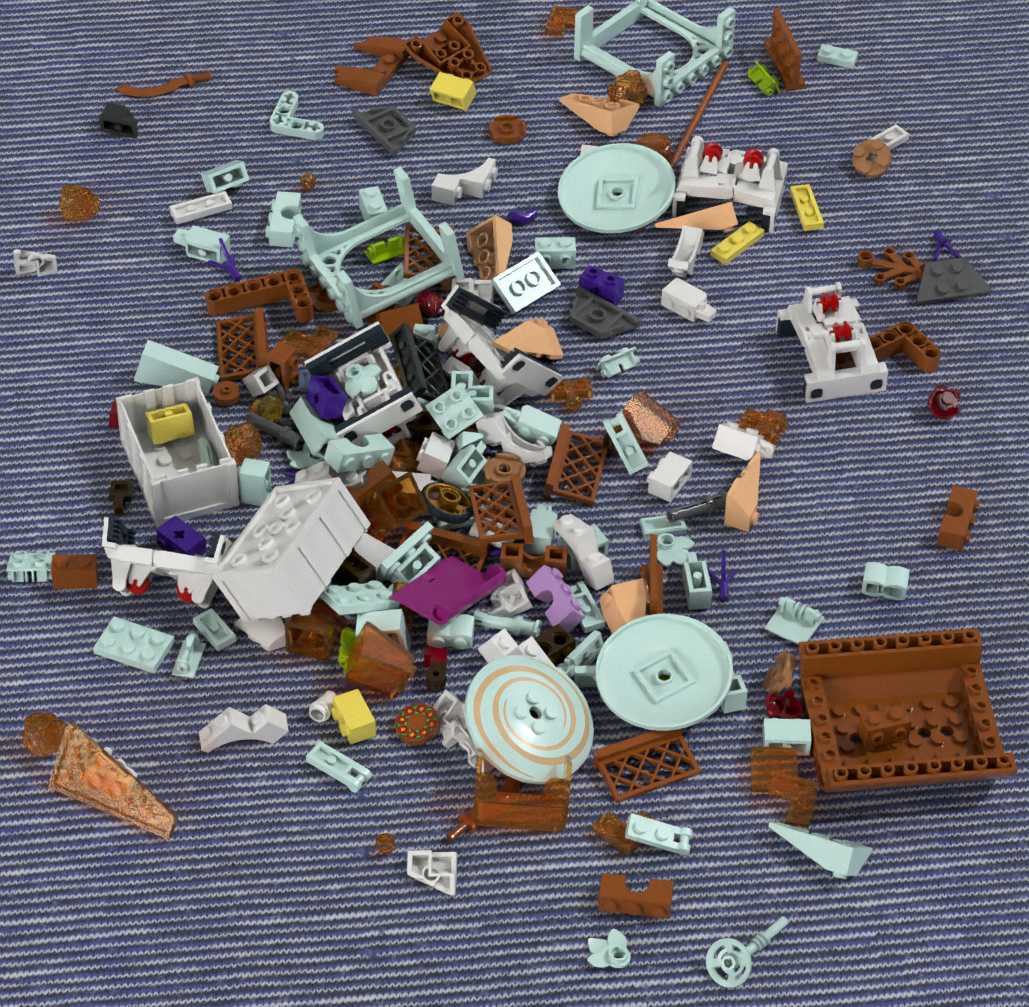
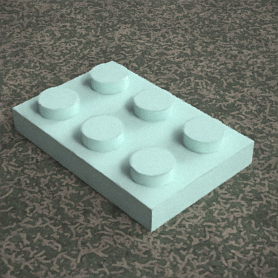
M539 251L490 281L512 314L517 313L561 285Z
M428 521L381 563L376 575L377 581L381 583L385 580L390 581L396 569L420 546L432 538L431 532L434 527Z
M369 581L364 584L350 583L347 586L331 585L329 588H324L319 595L339 615L397 609L400 606L399 602L391 598L393 593L379 581Z
M113 617L93 647L94 654L155 674L175 640L172 635Z

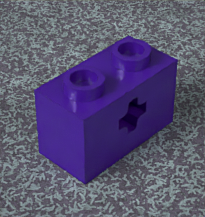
M591 265L579 276L580 287L615 306L624 297L625 279Z
M311 375L306 399L321 418L326 420L341 418L347 398L346 394L331 376Z
M176 515L156 529L157 544L162 550L191 556L195 554L202 556L206 553L205 537Z

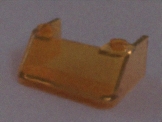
M477 748L472 814L474 821L478 825L558 832L566 826L572 773L570 756L565 755L563 778H551L546 781L543 795L497 792V781L494 775L488 772H481L483 754L482 750Z

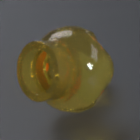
M267 395L263 399H257L253 402L252 412L268 420H277L282 415V403L277 396Z

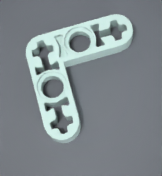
M293 91L284 92L270 118V130L277 134L299 138L321 139L324 136L323 124L317 121L294 118L293 115L298 107V94ZM300 126L301 128L294 129L292 127Z

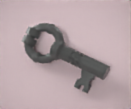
M277 384L273 392H266L267 400L278 398L281 410L277 415V421L282 426L295 428L297 426L293 419L286 422L283 420L282 416L289 415L292 406L288 403L282 384Z

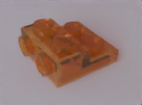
M747 408L738 422V428L746 430L748 427L758 430V434L764 436V440L777 447L780 435L782 433L785 434L789 422L786 421L787 415L770 409H767L765 413H761Z

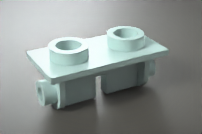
M636 346L630 349L627 347L623 348L613 356L606 355L602 357L595 370L602 369L600 371L602 377L610 378L621 373L619 365H621L624 371L637 367L640 359L637 355L634 356L633 354Z
M190 633L186 640L183 641L172 675L194 679L206 643H200L198 634Z

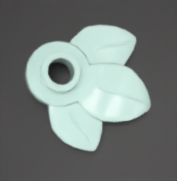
M360 364L349 366L346 371L348 382L345 385V391L348 396L354 398L359 392L365 394L375 392L378 388V382L375 377L380 374L381 368L375 364L365 367Z
M306 442L303 445V451L288 450L286 452L288 459L291 461L290 466L296 469H306L316 465L318 462L325 461L312 455Z
M663 533L657 538V560L665 567L670 566L672 563L683 566V562H686L687 553H689L688 550L695 543L684 536L674 537L670 533Z
M612 929L607 940L588 939V947L592 955L588 957L587 961L591 965L599 968L608 966L623 968L629 964L631 956L626 948L627 939L618 930Z

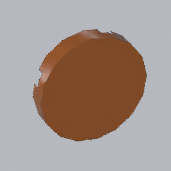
M514 115L498 116L493 122L489 123L488 127L490 138L497 143L506 145L522 141L526 137L527 132L525 121L519 120Z
M319 281L308 287L314 311L330 313L338 310L335 300L329 298L326 288L322 289Z

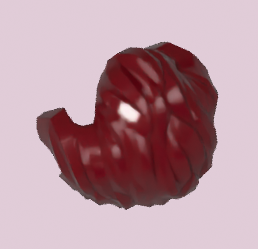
M425 290L416 297L413 304L418 303L420 311L425 312L427 316L434 317L438 314L439 308H442L441 305L444 299L432 291Z
M938 385L927 400L928 410L939 419H949L956 416L961 410L960 407L956 406L961 398L960 391L954 388L948 389L945 385Z
M793 689L785 691L783 697L776 693H768L765 696L768 718L797 719L802 714L803 704L801 700L795 698V691Z

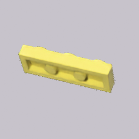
M810 184L790 186V194L804 231L823 229L824 222Z
M749 221L711 249L710 256L726 265L764 236L765 230Z

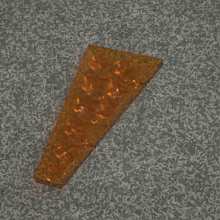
M73 721L67 722L48 787L166 839L172 838L179 816Z

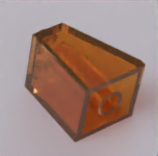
M643 390L633 395L621 410L635 438L661 444L665 440L669 442L680 431L678 426L681 421ZM620 424L614 427V430L616 433L622 431L623 428Z
M410 471L375 489L366 508L365 516L371 523L370 527L373 533L395 530L430 510Z
M315 601L309 615L301 616L300 614H294L285 620L286 652L329 662L341 636V631L346 625V618L335 612L328 604Z
M366 621L350 648L345 682L396 699L400 691L404 692L408 679H412L416 670V666L413 665L414 655L371 622Z

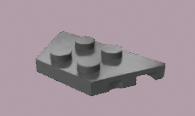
M395 106L370 108V112L359 113L358 109L352 110L353 117L393 156L397 155L416 133V126Z
M964 257L929 262L924 265L915 303L916 305L987 295L992 292V289Z
M580 286L577 287L576 296L569 315L570 323L600 339H605L641 326L642 320Z

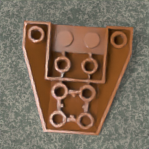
M459 12L446 18L442 28L421 40L418 36H415L402 44L415 60L438 74L442 72L463 79L467 78L475 84L493 73L470 23Z

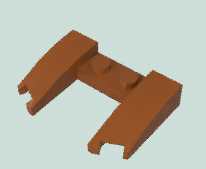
M381 36L368 37L367 40L361 43H355L354 49L382 58L372 70L336 66L335 74H339V76L335 78V83L378 96L410 54L402 46L407 40Z

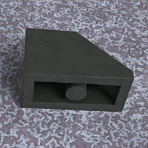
M107 102L99 116L101 132L137 139V121L127 107Z

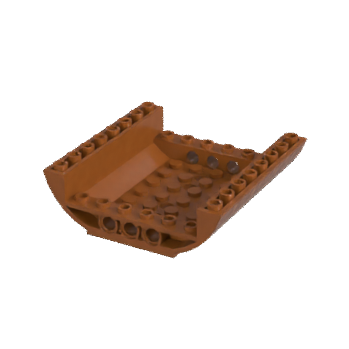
M978 628L799 642V677L804 719H810L811 753L818 784L821 785L824 792L1012 778L1016 775L1018 770L1013 752L1004 753L982 673L980 660L983 643ZM904 704L912 721L909 739L865 748L863 742L853 743L851 739L861 740L857 731L861 713ZM947 731L952 735L944 736L941 732ZM925 733L928 734L930 737L922 738L918 734Z

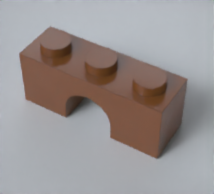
M383 460L365 472L368 476V482L364 487L352 490L349 486H346L364 514L402 487L397 477Z
M952 486L946 515L949 516L944 515L939 530L938 546L963 551L965 543L970 542L972 531L969 530V527L974 528L976 515H973V513H978L980 500H977L978 491Z
M502 542L500 566L505 572L515 568L521 578H531L543 565H546L552 569L557 568L563 575L562 580L566 581L568 547L546 545L543 555L531 556L524 551V544Z
M602 873L598 901L599 911L670 919L674 881L650 878L648 888L643 892L636 893L626 887L625 875Z

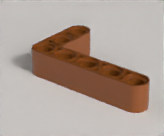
M290 269L214 288L205 294L207 310L212 316H220L289 298L297 321L308 323L314 318L312 299L303 275L298 269Z
M900 322L869 337L878 363L900 352H904L924 372L934 373L939 368L940 349L911 322ZM851 352L836 354L835 370L856 367Z

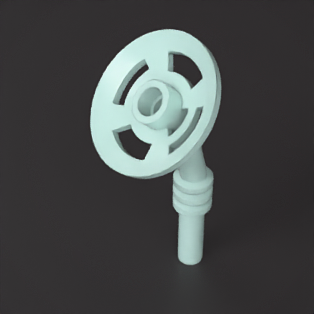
M782 916L766 931L760 932L751 939V943L746 947L738 940L732 938L720 939L713 943L706 957V966L711 978L719 985L730 988L744 983L751 972L752 962L750 956L756 951H761L762 948H765L770 943V939L789 923L788 920ZM724 945L725 949H723L719 953L718 957L715 958L717 950ZM734 945L737 946L741 951H735ZM721 966L722 970L729 974L728 979L723 978L715 967ZM745 966L746 969L744 974L739 979H737L736 976L743 971Z

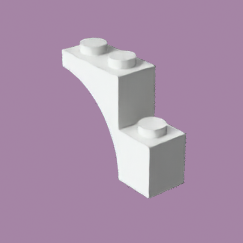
M488 158L479 168L463 174L447 175L438 173L432 184V200L454 206L462 194L483 199L486 191L489 192L492 180L496 179L498 174L496 159Z
M683 225L676 251L673 257L669 258L668 267L672 273H675V276L686 278V275L692 276L696 255H700L705 233L703 229Z
M503 412L483 414L484 417L476 421L478 433L483 434V438L480 441L484 444H490V446L501 444L503 453L517 456L522 465L525 464L526 466L532 462L535 465L543 464L553 455L551 446L534 445L516 435L507 424Z
M325 460L297 472L294 484L339 477L345 487L349 486L352 490H358L366 485L368 476L365 473L367 472L366 469L354 470L348 473H337Z
M572 514L564 515L559 520L553 522L554 530L564 538L573 551L586 584L597 591L615 582L611 559L598 551L594 528Z
M505 628L478 648L488 663L504 656L526 655L539 658L553 665L532 636L518 646Z
M265 704L251 716H247L229 707L199 731L201 750L209 753L223 744L237 740L254 739L274 744L289 730L286 714Z

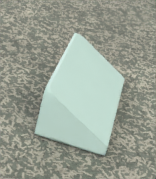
M463 431L454 440L456 443L450 458L455 457L459 450L467 447L469 444L478 443L483 438V434Z

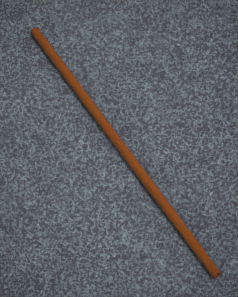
M722 61L669 162L673 171L729 66L727 61ZM644 226L641 227V228H638V229H636V230H637V231H642L643 228H644Z

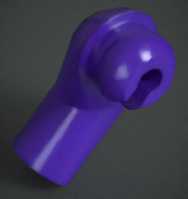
M531 209L526 213L514 210L508 213L507 218L510 222L523 226L535 219L538 214L535 209Z

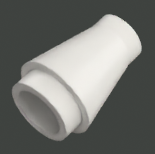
M326 691L324 695L310 705V717L316 722L328 720L331 715L330 708L333 707V697L337 695L333 691Z

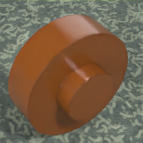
M232 381L220 382L213 388L214 401L219 405L231 406L240 400V387Z

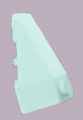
M769 822L768 826L824 869L833 871V876L847 879V876H856L873 849L848 840L833 839L831 841L829 835L814 832L809 834L807 829L780 822Z

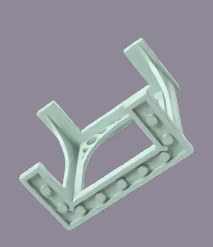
M635 0L595 30H593L594 8L587 5L575 14L574 59L580 62L586 58L654 97V105L659 108L670 102L678 94H681L687 87L693 85L722 61L731 57L733 53L736 10L731 7L718 15L717 26L703 27L695 24L654 0ZM646 15L683 36L690 43L693 55L687 64L674 70L675 54L668 51L656 60V69L651 73L631 67L601 50L600 47ZM699 51H707L704 54L698 53Z
M401 167L393 170L401 204L342 232L324 234L309 228V224L301 214L293 216L295 223L293 230L296 236L299 237L297 244L301 252H303L301 259L304 265L309 266L313 277L318 278L322 289L326 288L329 298L335 300L338 310L344 312L347 322H352L356 329L364 326L362 319L452 276L457 281L465 278L454 231L446 222L438 225L441 237L416 208L410 179ZM407 221H410L443 262L399 284L378 290H365L354 287L352 280L345 271H340L344 257L354 247ZM329 259L336 261L333 264L323 263L324 261Z

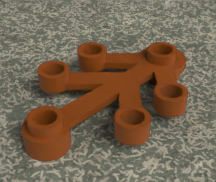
M884 248L883 258L892 262L874 259L873 253L867 250L858 253L857 263L861 268L868 269L870 266L889 270L884 273L875 274L874 283L877 286H883L886 284V280L904 273L910 275L894 279V288L897 290H904L906 284L916 280L921 281L925 263H920L911 251L904 252L901 259L895 253L894 248Z

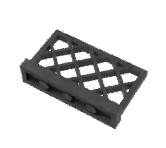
M406 323L401 324L390 334L404 388L409 386L416 398L420 397L431 402L449 390L436 343L412 333L410 325Z

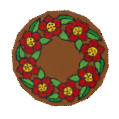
M415 703L406 706L398 713L395 718L394 727L397 735L404 743L422 745L425 744V741L436 737L440 730L441 722L437 711L432 706L424 703Z

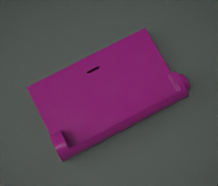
M450 556L394 592L391 598L434 623L444 625L502 586L507 580L505 570L499 565L490 566L486 570V574L459 559Z

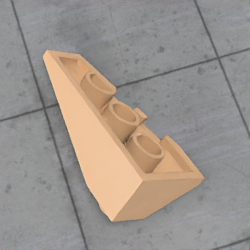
M575 93L559 98V102L598 131L606 133L607 136H617L618 133L626 131L639 109L638 103L623 99L618 100L619 103L610 102V98L607 97L594 99V96Z
M728 202L655 223L654 226L655 228L682 229L684 225L703 230H722L725 233L735 230L734 226L738 225L733 204Z
M494 215L466 232L467 248L474 257L473 262L479 269L481 280H492L506 271L513 242L512 224Z
M540 318L525 321L492 343V346L511 354L510 351L514 352V348H517L526 354L539 358L541 354H546L548 359L563 358V352L554 328L548 326V322Z
M756 453L750 460L747 469L742 470L741 478L737 477L726 497L724 524L749 532L752 525L757 524L759 513L757 512L761 457L759 453Z
M641 578L612 585L599 598L602 615L612 634L628 622L648 616L646 614V604L650 603V594L646 579Z

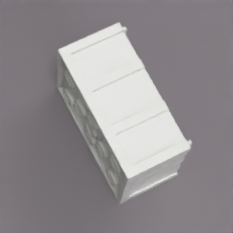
M198 377L185 380L183 383L169 384L154 390L153 388L145 390L143 393L129 394L116 398L120 440L156 527H160L175 515L181 520H186L239 506L236 462L230 456L223 432H220L212 415V407L204 397ZM187 403L192 412L195 435L154 445L148 435L145 413ZM207 438L210 440L213 461L216 466L208 468L207 463L201 464L197 447L199 439Z
M339 477L277 486L272 490L210 576L243 622L259 621L261 618L277 619L278 616L287 618L292 617L294 614H300L301 616L309 615L319 595L329 585L335 572L345 558L350 555L352 548L361 535L368 531L367 529L371 523Z

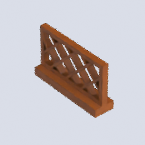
M775 8L773 9L771 38L765 39L764 46L786 91L805 89V81L800 73L802 53L780 9Z
M406 224L404 230L403 278L407 279L443 263L435 252L430 249L431 247L428 244L420 241L423 239L420 234L415 237L410 233L419 234L411 224ZM434 229L441 237L439 229ZM411 244H416L418 248L414 249ZM424 251L428 256L424 257L420 252ZM415 256L419 260L414 261L410 257ZM434 259L438 263L434 265L430 260ZM425 264L428 268L423 269L420 265ZM414 268V269H415L416 271H418V272L415 273V272H410V271H408V270ZM453 276L438 283L441 284V290L450 291Z
M263 307L254 308L255 314L216 321L221 382L243 379L256 369L267 366L266 356L270 351L267 320ZM253 321L248 328L242 326L244 323ZM232 326L228 332L222 330V327ZM237 330H240L243 333L238 337L233 335ZM248 335L253 337L249 342L244 341ZM228 339L233 341L229 346L223 344ZM238 344H241L244 347L239 352L234 350ZM249 349L255 351L250 357L245 355ZM229 353L235 355L229 361L224 359ZM240 358L245 360L240 366L235 364ZM250 364L256 366V369L247 370L246 368ZM230 367L235 369L233 373L225 374Z
M562 423L542 497L550 499L552 494L593 506L608 449L603 448V450L595 452L591 446L603 447V439L569 430L570 425ZM571 439L579 440L582 444L575 447ZM587 449L590 455L583 457L579 451ZM574 453L578 459L571 462L567 455ZM595 459L599 465L591 467L587 461ZM583 464L586 470L579 472L575 466ZM570 468L574 474L567 477L563 470ZM591 474L595 480L587 482L583 476ZM579 479L583 485L575 487L571 481ZM566 483L570 490L565 491L558 489V486ZM587 489L591 494V498L581 495L580 491Z
M519 473L510 474L511 480L468 486L481 544L524 539L525 544L534 543L532 523ZM500 489H508L503 494L498 492ZM484 492L485 494L481 497L474 493ZM491 496L498 498L494 502L488 500ZM503 501L510 503L507 507L500 505ZM482 504L489 506L485 510L479 508ZM494 509L501 511L498 515L491 513ZM507 514L513 516L510 520L503 517ZM485 517L491 519L489 523H486L482 520ZM499 522V523L503 524L504 526L501 527V528H498V527H496V526H494V525ZM511 527V528L516 529V530H518V531H516V532H508L507 530ZM488 531L495 533L494 535L484 536Z
M407 520L404 526V534L398 547L424 524ZM436 527L431 532L432 538L427 542L429 546L438 548L439 551L436 553L442 556L444 560L447 559L446 554L451 551L457 552L459 554L457 559L468 564L466 560L468 558H480L477 564L471 566L480 572L485 561L490 556V543L481 544L478 538Z
M650 534L649 564H641L640 579L644 578L647 580L650 594V603L646 604L647 615L663 614V564H657V535Z
M682 729L668 731L653 730L595 750L593 764L596 769L600 770L616 804L701 774V770L682 735ZM679 742L682 748L681 753L678 754L668 750L669 745ZM655 750L663 754L660 761L647 757L648 753ZM665 755L678 759L675 767L662 763ZM636 758L641 760L639 768L627 765V760ZM680 761L689 763L693 770L686 772L678 769ZM644 762L657 766L654 774L641 770ZM614 765L621 769L618 776L608 773L606 767ZM662 768L672 772L670 778L664 779L657 776V773ZM624 769L636 774L633 782L621 778ZM638 776L651 779L650 784L647 786L637 784ZM617 783L629 786V792L619 795L616 789Z

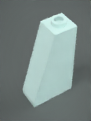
M148 340L134 381L165 386L183 383L185 380L198 377L201 382L202 392L209 394L211 387H214L219 380L220 375L216 374L219 366Z
M300 397L289 414L312 455L324 459L329 440L339 439L334 430L335 424L331 420L321 418L309 401Z

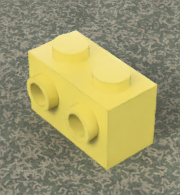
M439 72L430 87L433 101L466 111L476 95L473 81Z
M187 403L145 413L148 435L154 445L195 435L192 412Z
M359 689L333 697V707L330 708L334 720H338L340 732L343 737H347L350 745L376 736V721Z

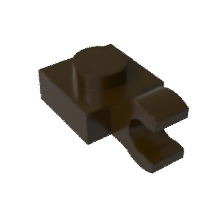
M111 481L109 501L114 502V516H123L124 502H131L134 488L133 481Z

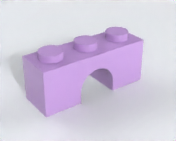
M543 565L526 583L535 598L547 604L553 600L551 607L545 612V615L553 627L560 624L569 633L585 618L581 611L582 605L573 598V591L563 582L562 573L557 568L552 569Z

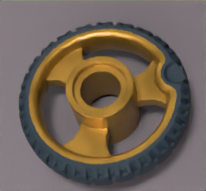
M444 482L429 483L423 487L420 493L422 507L427 513L440 521L460 524L467 522L473 515L470 496L452 484ZM439 492L437 500L429 499V494Z

